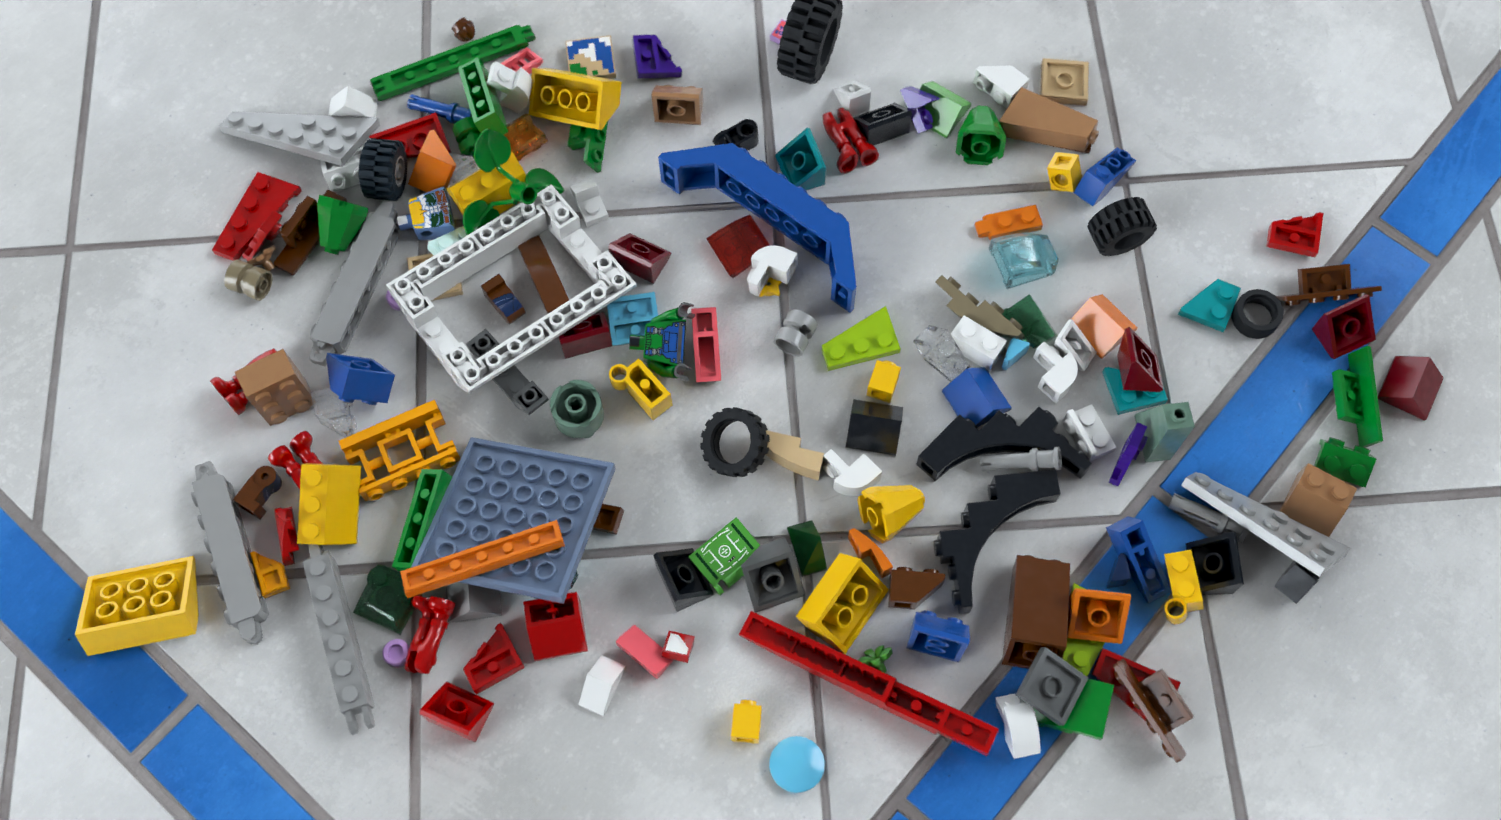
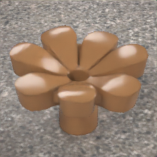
M272 245L270 248L263 250V254L250 259L247 263L252 264L253 267L255 265H262L265 270L271 271L275 268L270 260L271 255L276 250L275 246Z

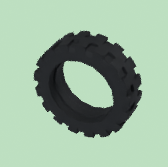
M737 407L724 408L722 412L714 413L712 415L713 418L706 422L705 431L702 430L701 433L703 443H700V448L704 452L702 455L704 461H707L709 463L708 466L721 475L745 477L748 476L747 473H754L758 470V465L764 463V456L769 452L767 442H770V437L766 433V430H768L767 426L761 422L762 419L758 415ZM740 421L747 426L750 432L751 443L745 457L739 462L731 464L724 460L720 452L719 442L725 428L733 422Z

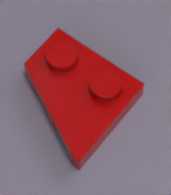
M273 210L256 232L249 244V248L243 253V258L247 261L253 259L268 240L271 242L275 240L283 226L280 224L281 214Z
M1318 212L1314 216L1306 218L1298 216L1290 220L1272 221L1269 226L1266 247L1315 258L1319 251L1324 213Z
M502 623L496 625L494 628L496 631L487 643L483 642L477 650L476 656L471 658L463 668L476 695L525 668Z

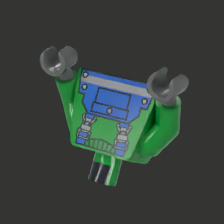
M683 302L678 308L665 311L652 318L650 323L645 325V336L630 335L629 350H644L643 359L647 363L648 368L663 378H680L683 381H689V377L683 375L685 370H692L691 367L684 364L686 320L683 318L693 319L695 317V314L687 313L688 308L693 307L694 304Z

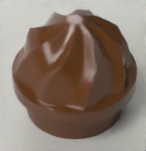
M465 17L459 19L452 26L454 36L463 42L470 41L475 36L473 22Z

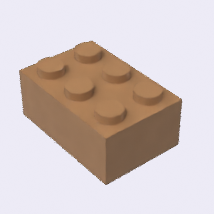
M284 349L235 371L246 398L270 426L280 424L286 421L288 417L296 413L305 412L312 405L317 404L306 379Z

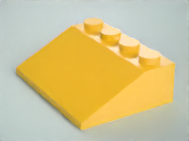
M194 556L88 577L75 636L87 656L196 634L199 611Z

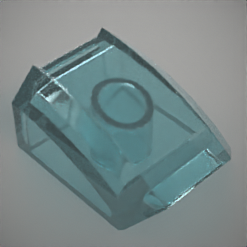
M1032 232L1010 234L991 239L989 251L997 263L1006 289L1055 274L1059 259L1048 235Z

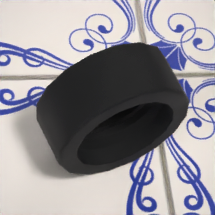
M1254 289L1240 296L1233 308L1231 319L1235 328L1241 334L1248 338L1261 339L1274 333L1283 320L1284 309L1281 301L1274 294L1267 290ZM1248 303L1260 304L1270 312L1272 320L1267 325L1254 324L1245 316L1244 306Z

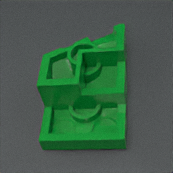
M1088 679L1064 726L1057 725L1033 708L1038 727L1042 728L1045 726L1069 734L1074 732L1102 740L1114 685Z

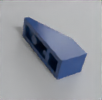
M1127 516L1106 527L1118 556L1121 553L1126 554L1131 577L1147 603H1151L1172 592L1143 520Z

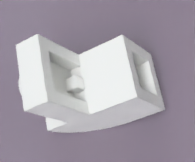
M495 61L491 65L487 84L501 91L500 105L519 114L528 105L532 78L523 68L515 72Z
M775 245L766 246L756 251L751 257L752 270L747 278L750 293L759 297L769 277L788 284L798 266L797 253Z
M1043 342L1037 347L1033 356L1048 371L1042 376L1038 388L1056 404L1070 391L1078 372L1077 362L1070 352L1062 358L1055 347Z
M832 449L823 457V469L830 477H836L833 489L842 495H862V490L874 486L881 479L882 470L865 454L859 457L851 466H848Z
M1016 693L996 697V707L1004 722L1005 741L1013 758L1016 759L1041 753L1039 729L1033 707L1017 697Z

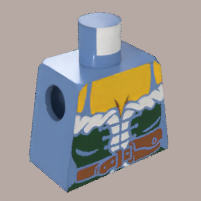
M445 186L410 199L408 201L410 214L397 217L400 230L414 228L418 240L436 239L456 229Z

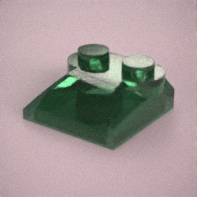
M379 564L371 569L367 576V585L353 613L401 635L415 609L412 605L413 597L407 598L405 595L401 573Z

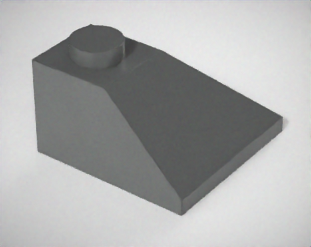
M785 537L760 545L741 565L755 613L805 596L793 551Z

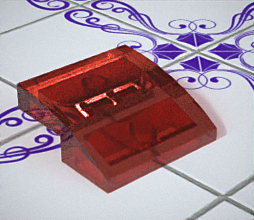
M751 215L726 225L706 238L732 278H735L752 265L751 257L756 251L763 247L771 246Z

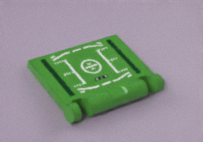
M736 517L688 556V558L719 595H722L724 590L718 582L722 580L730 588L744 576L741 565L760 544Z

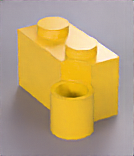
M639 358L628 367L622 364H616L611 367L609 378L612 387L619 391L627 389L628 393L652 420H655L673 406L670 392ZM622 374L626 376L622 380L614 379L617 375Z
M1191 550L1164 554L1173 596L1165 604V615L1167 620L1173 624L1183 623L1187 618V612L1204 609ZM1174 606H1178L1184 611L1179 616H1173L1169 613V610Z

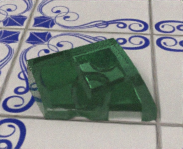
M1030 294L1010 308L1004 309L1002 313L1007 320L1014 318L1023 327L1020 330L1024 334L1021 340L1029 342L1030 347L1034 349L1043 342L1047 343L1058 336Z

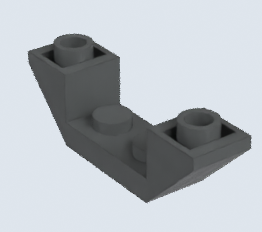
M484 329L466 343L476 359L500 345L487 329ZM515 365L492 379L514 405L527 415L532 414L549 400L533 380L529 382Z

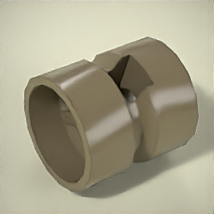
M238 259L229 265L224 278V284L227 289L241 294L244 293L247 297L259 301L267 296L273 281L270 271L256 266L253 267L252 264Z

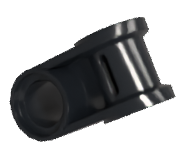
M751 119L741 120L734 126L719 132L714 137L713 143L714 145L733 143L737 147H742L748 151L756 147L759 142L758 126Z

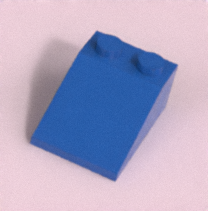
M922 610L921 613L916 612L907 649L959 663L969 645V625L963 624V621L957 618L949 617L947 620L939 618L936 613Z

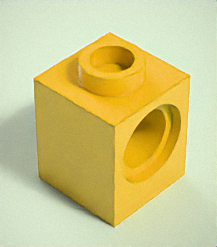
M1060 152L1054 154L1047 167L1051 190L1074 192L1082 178L1079 154Z
M877 360L868 384L866 396L891 403L901 367L891 361Z
M741 700L740 704L734 703L731 741L759 744L762 706L757 705L756 701Z

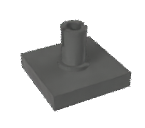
M1042 647L1032 662L1016 696L1057 725L1064 726L1088 677L1048 648Z

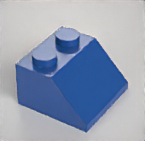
M327 353L326 361L330 390L337 394L340 400L353 403L354 400H362V402L369 405H377V402L388 403L395 374L371 358Z

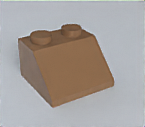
M672 85L655 86L651 95L655 122L701 125L703 109L702 88L694 86L676 87Z
M1308 463L1297 474L1280 512L1329 537L1347 511L1357 488Z

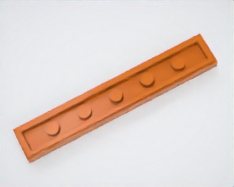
M554 520L400 571L405 595L407 598L564 547L565 544L558 521Z

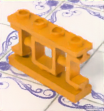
M435 399L339 440L348 463L352 465L361 461L367 477L361 479L358 490L365 501H375L382 498L389 491L405 488L408 483L419 479L421 469H449L456 462L460 461L461 458L454 442L451 440L441 445L434 429L446 423ZM426 425L430 435L416 440L412 431ZM410 440L416 456L393 465L387 449ZM434 444L438 454L424 460L421 449ZM378 446L382 456L368 461L364 451ZM386 465L390 475L376 481L373 470Z

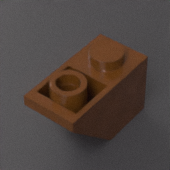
M909 567L892 569L889 582L888 607L916 609L942 587L945 581V574L939 573L935 569H924L923 572L912 571V568Z

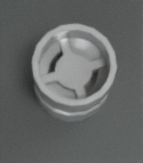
M792 309L783 322L784 327L779 329L774 343L783 352L799 357L805 351L809 343L808 339L812 337L818 324L809 314Z

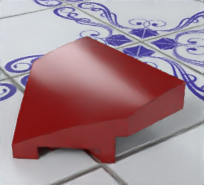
M292 506L283 509L282 507L276 508L274 513L282 562L284 566L295 564L293 552L299 550Z

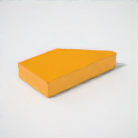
M255 551L250 552L264 598L291 589L282 563L269 559Z

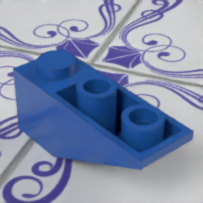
M1117 147L1086 171L1074 194L1093 207L1107 195L1135 164L1136 160L1127 151Z

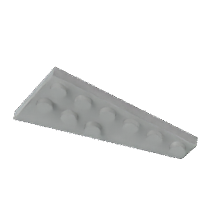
M232 112L220 124V129L222 133L344 166L380 126L379 118Z
M1195 472L1187 476L1181 485L1319 577L1343 559L1350 550V547L1289 518L1280 511H1275L1212 480L1203 473Z

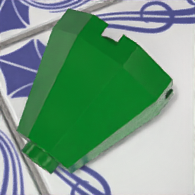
M978 105L971 109L958 131L955 153L959 157L961 154L967 164L987 166L992 163L994 158L998 157L1000 159L1004 155L1006 135L995 112L989 106Z
M319 195L317 203L320 245L325 247L324 251L339 255V251L345 252L366 219L369 208Z

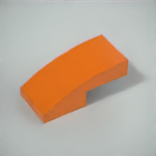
M855 528L849 530L848 540L858 558L862 560L870 556L881 578L890 575L893 566L883 551L862 532Z

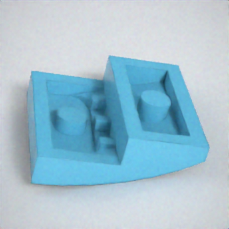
M655 292L621 296L607 305L612 346L629 344L630 335L645 336V325L650 323L652 318L658 316Z

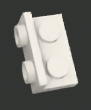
M361 146L344 166L320 160L322 173L330 191L337 192L360 184L359 160L364 146Z
M1092 404L1075 412L1073 409L1067 411L1063 419L1064 428L1069 435L1072 434L1076 441V449L1084 452L1090 462L1115 451L1117 447Z

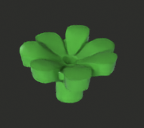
M881 645L875 649V652L873 649H868L864 651L866 656L858 659V661L874 666L875 669L885 673L887 669L884 662L893 654L892 648L888 647L885 649L884 645Z

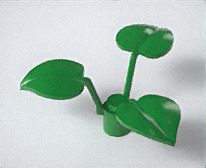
M489 128L485 129L476 140L474 159L482 171L491 172L496 167L500 173L513 182L509 188L512 198L493 201L489 205L483 200L471 202L463 214L466 236L500 216L499 212L493 208L494 206L516 205L518 201L524 204H532L537 198V193L551 184L559 194L564 192L558 179L545 169L534 168L530 170L525 177L526 183L519 181V179L514 178L505 171L500 164L506 163L510 157V142L505 135Z

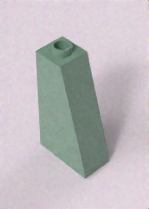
M1189 402L1164 404L1134 415L1136 424L1138 422L1147 426L1144 436L1148 437L1142 450L1145 463L1171 460L1195 427Z

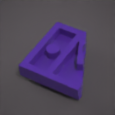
M633 35L632 44L638 79L681 78V67H677L673 63L671 54L662 46V42L656 35Z
M1137 422L1125 441L1108 483L1119 486L1132 459H1137L1140 451L1143 450L1148 437L1144 436L1147 426Z

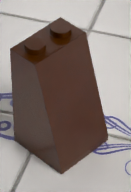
M1017 555L1012 569L1002 655L1003 665L1029 669L1039 649L1042 647L1048 648L1060 658L1063 657L1067 647L1070 563L1054 559L1035 558L1031 555Z

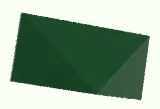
M813 521L787 527L801 576L827 570L821 537Z

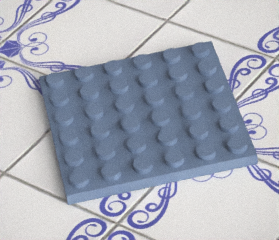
M471 437L411 568L557 520L564 540V547L459 582L564 604L616 470L615 464Z

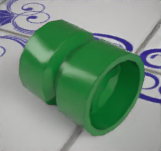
M466 117L457 121L452 130L463 159L468 162H475L474 147L481 132L474 124L473 118Z

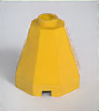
M912 485L872 486L862 490L861 494L863 495L857 499L861 520L864 524L869 521L872 529L868 530L869 534L882 544L893 539L922 511L925 503L922 491Z

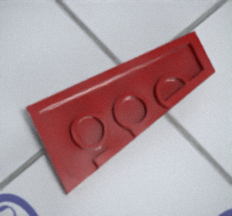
M257 171L212 248L214 254L232 261L239 259L249 248V244L256 232L273 210L278 213L279 211L283 212L289 206L288 202L293 196L297 197L302 192L300 186Z

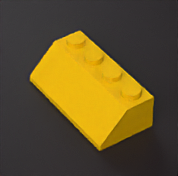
M532 68V88L528 114L530 116L602 130L620 105L622 81L551 68Z

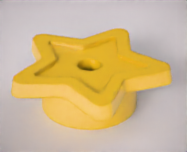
M769 277L759 297L780 296L779 285L782 282Z

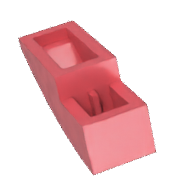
M716 307L691 309V313L695 314V317L692 319L696 383L721 381Z

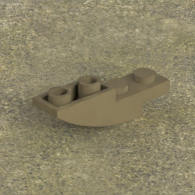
M941 275L935 281L942 290L953 298L946 306L961 319L963 316H966L1001 337L1019 340L1024 337V334L1020 331L1023 327L1014 318L1007 320L1002 315L1004 310L996 302L993 301L989 304L984 300L979 306H976L979 301L969 292L964 295L959 290L961 285L951 276L946 279Z

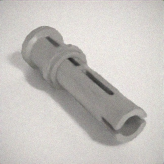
M1054 447L1053 450L1032 448V450L1026 453L982 454L980 463H983L981 465L982 471L1030 468L1033 471H1039L1040 468L1061 470L1062 458L1060 447Z
M1174 493L1168 506L1169 509L1214 527V530L1219 534L1222 532H1236L1238 542L1243 543L1249 531L1225 514Z

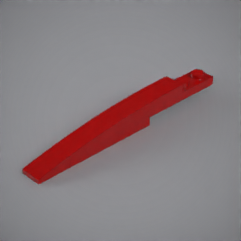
M750 612L739 633V636L859 698L931 733H939L985 756H988L998 734V728L899 683L895 677L755 612Z

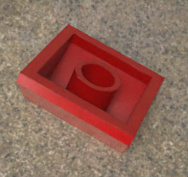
M446 681L424 704L419 714L427 721L476 743L493 709L494 702Z

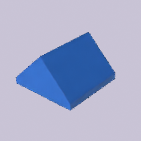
M985 367L967 368L942 389V393L957 416L960 414L962 417L972 420L977 427L987 423L999 410L1004 414L1012 409Z

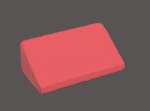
M635 624L615 641L619 648L656 679L673 662L672 659L663 658V648Z

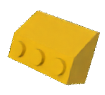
M511 151L508 161L500 164V166L514 178L526 183V174ZM495 167L491 172H484L479 169L446 190L463 216L465 209L473 201L483 200L489 205L493 201L511 199L509 188L513 182ZM514 204L498 205L493 208L501 214L513 207Z
M301 464L297 544H357L360 499L358 489L360 488L361 466Z
M839 553L795 617L810 632L846 654L889 589L861 559Z

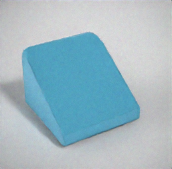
M1012 338L1007 348L1002 369L1007 370L1027 353L1030 343Z

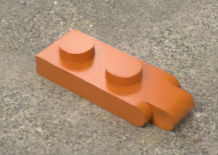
M1036 205L988 214L982 217L983 220L977 221L974 224L978 237H989V240L1042 230L1043 227Z

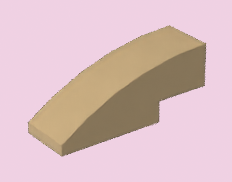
M766 430L767 435L770 437V442H767L769 452L765 454L766 456L792 472L819 481L824 453L801 448V438Z

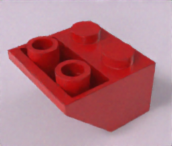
M577 592L567 593L564 604L543 599L523 602L526 627L534 661L588 651L581 600Z

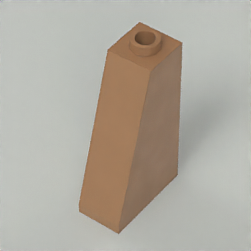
M1021 87L999 120L1006 138L1084 152L1089 144L1093 145L1099 135V131L1096 130L1098 120Z

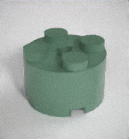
M572 380L563 386L557 387L551 396V414L557 429L564 435L571 438H590L600 428L604 419V409L601 397L592 384L583 380Z

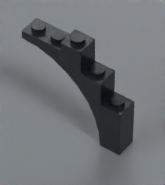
M1038 407L1020 426L1016 425V421L1010 415H1004L999 410L980 430L977 429L972 420L964 418L959 414L918 456L916 465L936 481L949 469L982 454L1001 452L1026 453L1032 450V448L1053 450L1054 447H1060L1062 467L1080 479L1087 473L1092 463L1084 452L1073 448L1065 436L1054 432L1058 425L1055 416L1051 412Z
M1056 469L994 475L991 484L988 485L989 500L993 501L967 503L964 512H961L962 527L967 529L939 532L937 540H934L933 543L935 556L940 557L941 564L951 563L948 565V576L950 581L954 580L955 590H952L953 606H958L959 614L970 613L973 607L972 580L974 567L978 555L988 538L1003 523L1018 513L1035 506L1055 503L1061 493Z

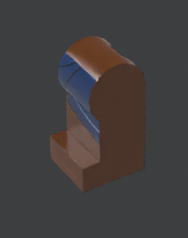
M497 274L481 285L486 299L508 324L526 314L523 306L506 285L500 274Z
M270 466L258 468L234 497V502L241 509L261 520L267 512L262 506L271 494L276 493L281 488V477Z

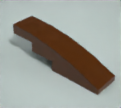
M535 236L519 245L518 249L547 314L569 301L540 236Z

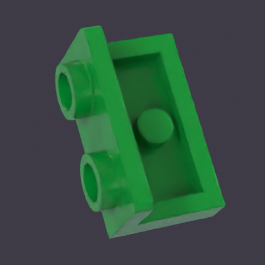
M1329 437L1328 441L1320 439L1319 444L1321 448L1314 466L1340 480L1366 488L1377 458L1370 454L1371 450L1355 445L1354 449L1345 447L1344 441Z

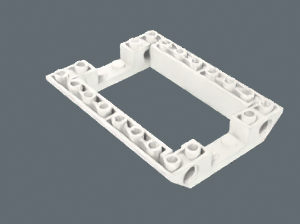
M551 184L537 193V198L532 204H518L386 284L405 318L456 384L470 394L637 287V284L608 250L604 253L600 251L582 230L579 216ZM549 229L592 280L594 285L476 359V364L472 359L471 352L464 343H458L440 320L431 301L518 248L522 243Z

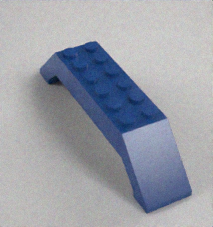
M733 143L664 152L659 155L661 182L679 195L684 190L717 188L829 265L832 280L831 300L849 313L852 312L857 286L849 222L841 213L833 212L823 201L814 199L808 195L804 188L795 186L783 174H777L764 161H758L746 149L739 148Z

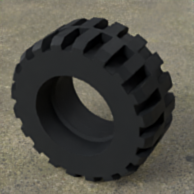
M795 0L783 28L777 54V70L781 75L808 84H815L821 79L829 63L840 29L843 2L841 0Z

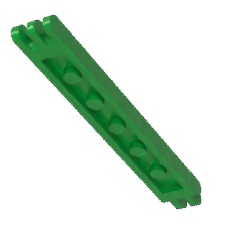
M515 25L370 79V83L377 100L384 101L459 73L458 67L477 57L482 63H486L524 49L536 37L530 25L523 27Z

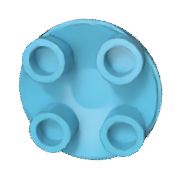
M793 736L782 740L775 746L770 756L769 767L774 781L781 788L791 793L808 791L818 784L824 773L825 761L822 751L813 741L805 737Z

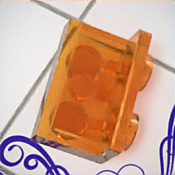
M527 113L507 124L509 132L504 135L509 140L511 151L518 162L522 157L538 150L544 143L548 142L545 133L534 125L530 115Z

